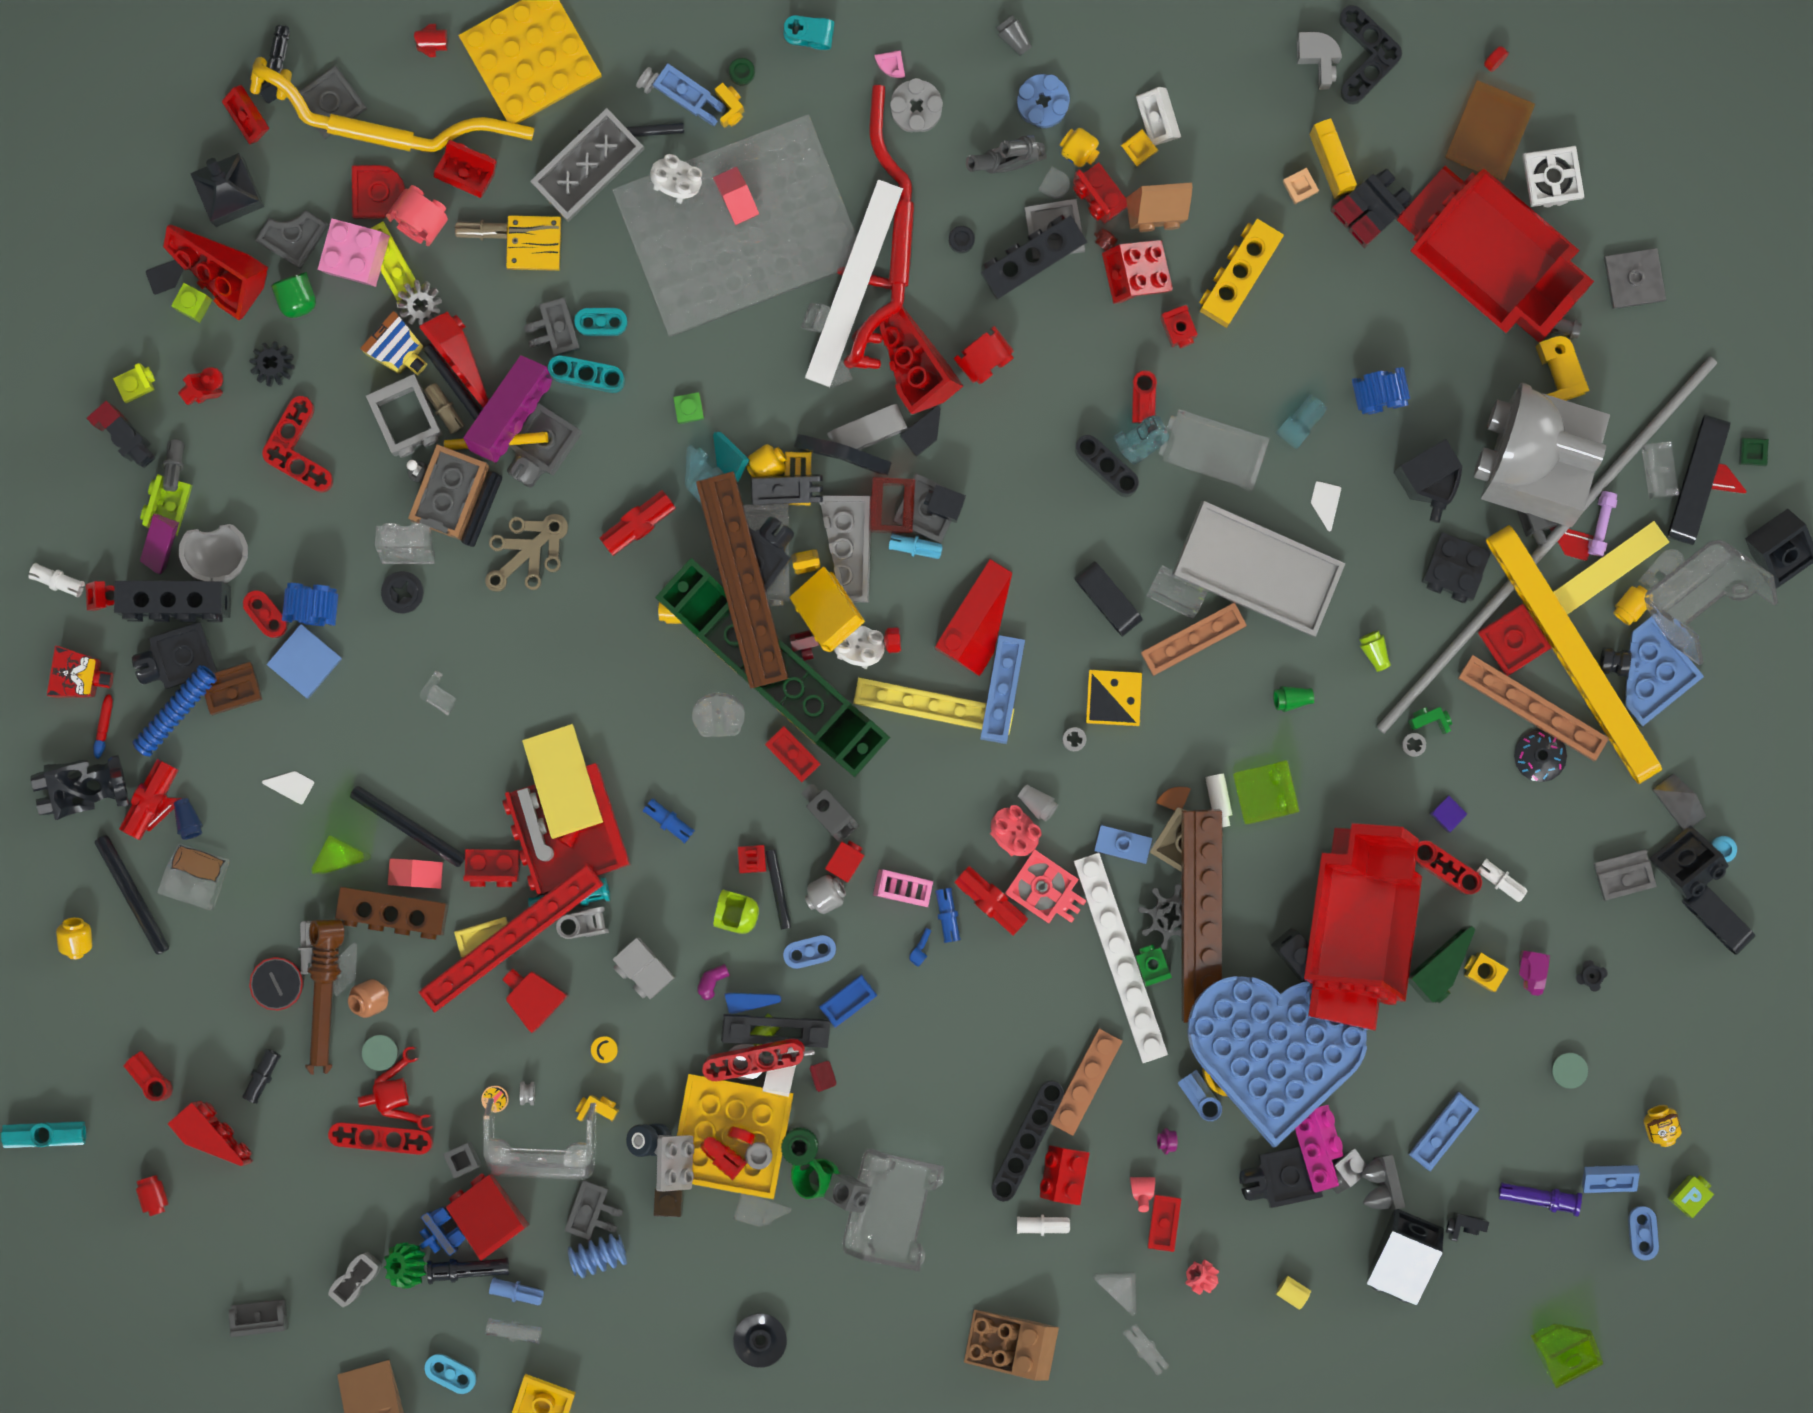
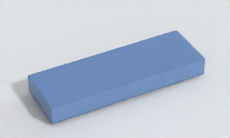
M1457 1092L1408 1155L1428 1171H1431L1478 1112L1479 1108L1461 1093Z

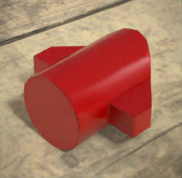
M429 24L422 30L414 32L417 51L423 52L428 57H436V51L448 50L446 29L437 30L436 24Z

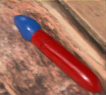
M110 694L106 695L103 700L96 740L93 744V752L96 759L101 757L106 746L105 740L113 707V698Z

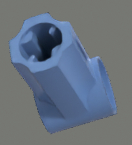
M1197 1070L1178 1082V1085L1203 1120L1214 1121L1221 1116V1103ZM1208 1101L1214 1102L1218 1107L1217 1114L1213 1117L1205 1116L1202 1111L1203 1105Z

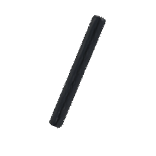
M356 786L350 794L351 799L456 867H460L464 862L465 855L374 795L360 786Z
M107 835L99 837L95 840V845L154 952L157 955L166 952L169 949V945L110 838Z

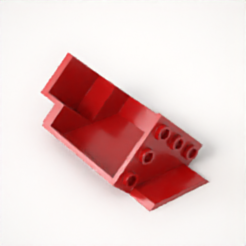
M1445 165L1397 219L1401 225L1415 236L1413 240L1416 244L1410 251L1505 333L1515 324H1518L1537 342H1542L1594 282V280L1571 262L1580 250L1484 168L1477 175L1472 172L1463 181Z
M1352 823L1351 829L1334 828L1331 853H1322L1304 976L1306 981L1313 984L1308 1016L1376 1031L1379 1003L1396 1005L1397 1001L1406 1002L1422 876L1415 871L1419 839L1404 827Z

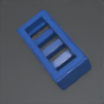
M725 994L728 1011L731 1014L781 1003L782 1001L781 996L777 994Z

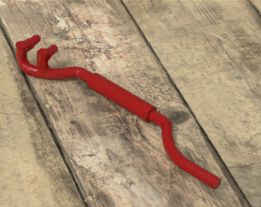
M882 85L872 86L869 125L870 141L875 156L882 167L898 183L899 187L903 188L893 219L889 285L892 286L891 301L870 315L862 326L852 334L854 342L852 350L844 358V365L847 368H880L881 361L879 359L869 358V356L864 355L866 345L869 342L882 343V334L874 333V330L882 322L900 311L904 302L905 287L909 283L914 203L911 202L912 183L908 174L892 159L884 143L882 126L885 86Z

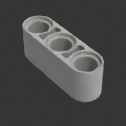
M894 404L838 427L827 433L832 442L862 450L895 436L908 428L898 404Z

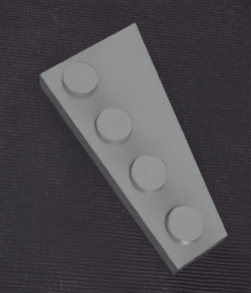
M823 496V502L819 503L822 508L835 576L852 602L869 603L872 497Z

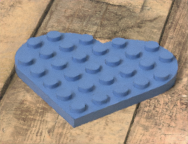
M1237 976L1225 978L1206 988L1192 1006L1188 1019L1190 1047L1204 1070L1270 1145L1276 1147L1358 1069L1367 1050L1366 1031L1368 1029L1308 1016L1313 985L1309 982L1296 984L1279 993L1271 985L1257 978Z

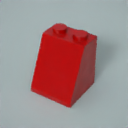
M483 1173L470 1182L473 1186L465 1193L460 1189L448 1198L451 1203L446 1206L481 1261L530 1225L492 1173L488 1176H485Z

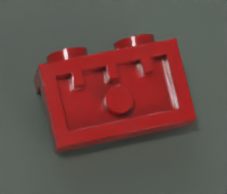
M465 849V876H463V881L470 882V887H486V882H496V887H512V882H519L520 850Z

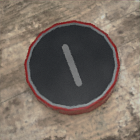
M274 957L262 961L255 967L250 977L249 986L252 997L259 1005L269 1010L279 1011L291 1007L298 1001L302 993L304 980L295 963L285 958Z

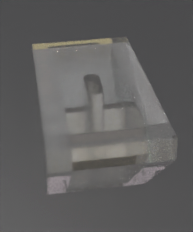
M1134 1272L1095 1273L1093 1275V1279L1132 1316L1136 1313V1280Z

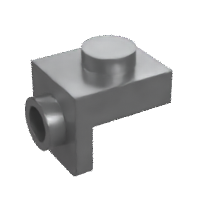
M1355 1149L1349 1151L1333 1165L1339 1182L1337 1187L1332 1188L1335 1193L1338 1194L1352 1187L1362 1178V1172L1367 1165Z

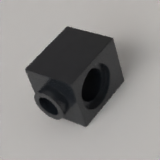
M936 485L934 491L928 490L924 504L928 505L927 513L957 523L966 495Z

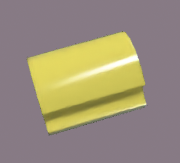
M1288 1275L1276 1291L1277 1296L1299 1310L1304 1306L1311 1293V1290Z

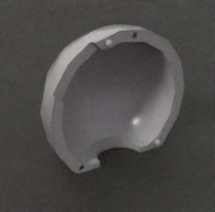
M231 524L221 525L212 532H201L198 529L189 530L184 534L179 544V558L186 573L195 581H222L227 583L237 577L246 564L248 544L244 535Z

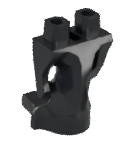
M119 755L108 759L106 764H95L89 766L88 760H79L65 764L44 765L43 772L30 776L33 792L48 789L49 792L48 797L36 799L38 814H54L55 820L71 814L95 809L94 803L104 798L115 799L117 806L130 805ZM78 770L73 774L67 776L70 771ZM90 780H96L99 782L100 788L98 790H91L87 787V783ZM78 796L84 800L81 803L75 804L72 802V799Z

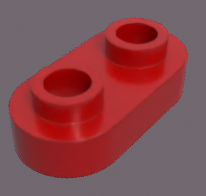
M256 590L249 592L244 597L243 608L264 635L270 638H279L284 635L288 623L282 621L281 611L265 593ZM256 600L262 601L260 609H255L253 606ZM274 620H277L279 622V627L275 630H272L270 628V623Z

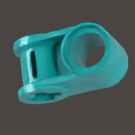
M793 15L785 21L783 35L785 40L792 45L806 46L818 50H830L835 22L826 18ZM793 26L798 27L797 34H792Z

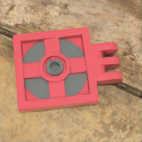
M1036 850L1032 852L1005 892L1007 896L1048 924L1056 913L1072 923L1074 917L1066 913L1067 910L1070 909L1076 914L1080 911L1079 908L1072 904L1073 901L1076 900L1081 905L1086 903L1085 899L1071 891L1079 879Z

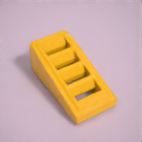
M812 549L798 552L791 556L793 568L797 575L821 569L817 550Z

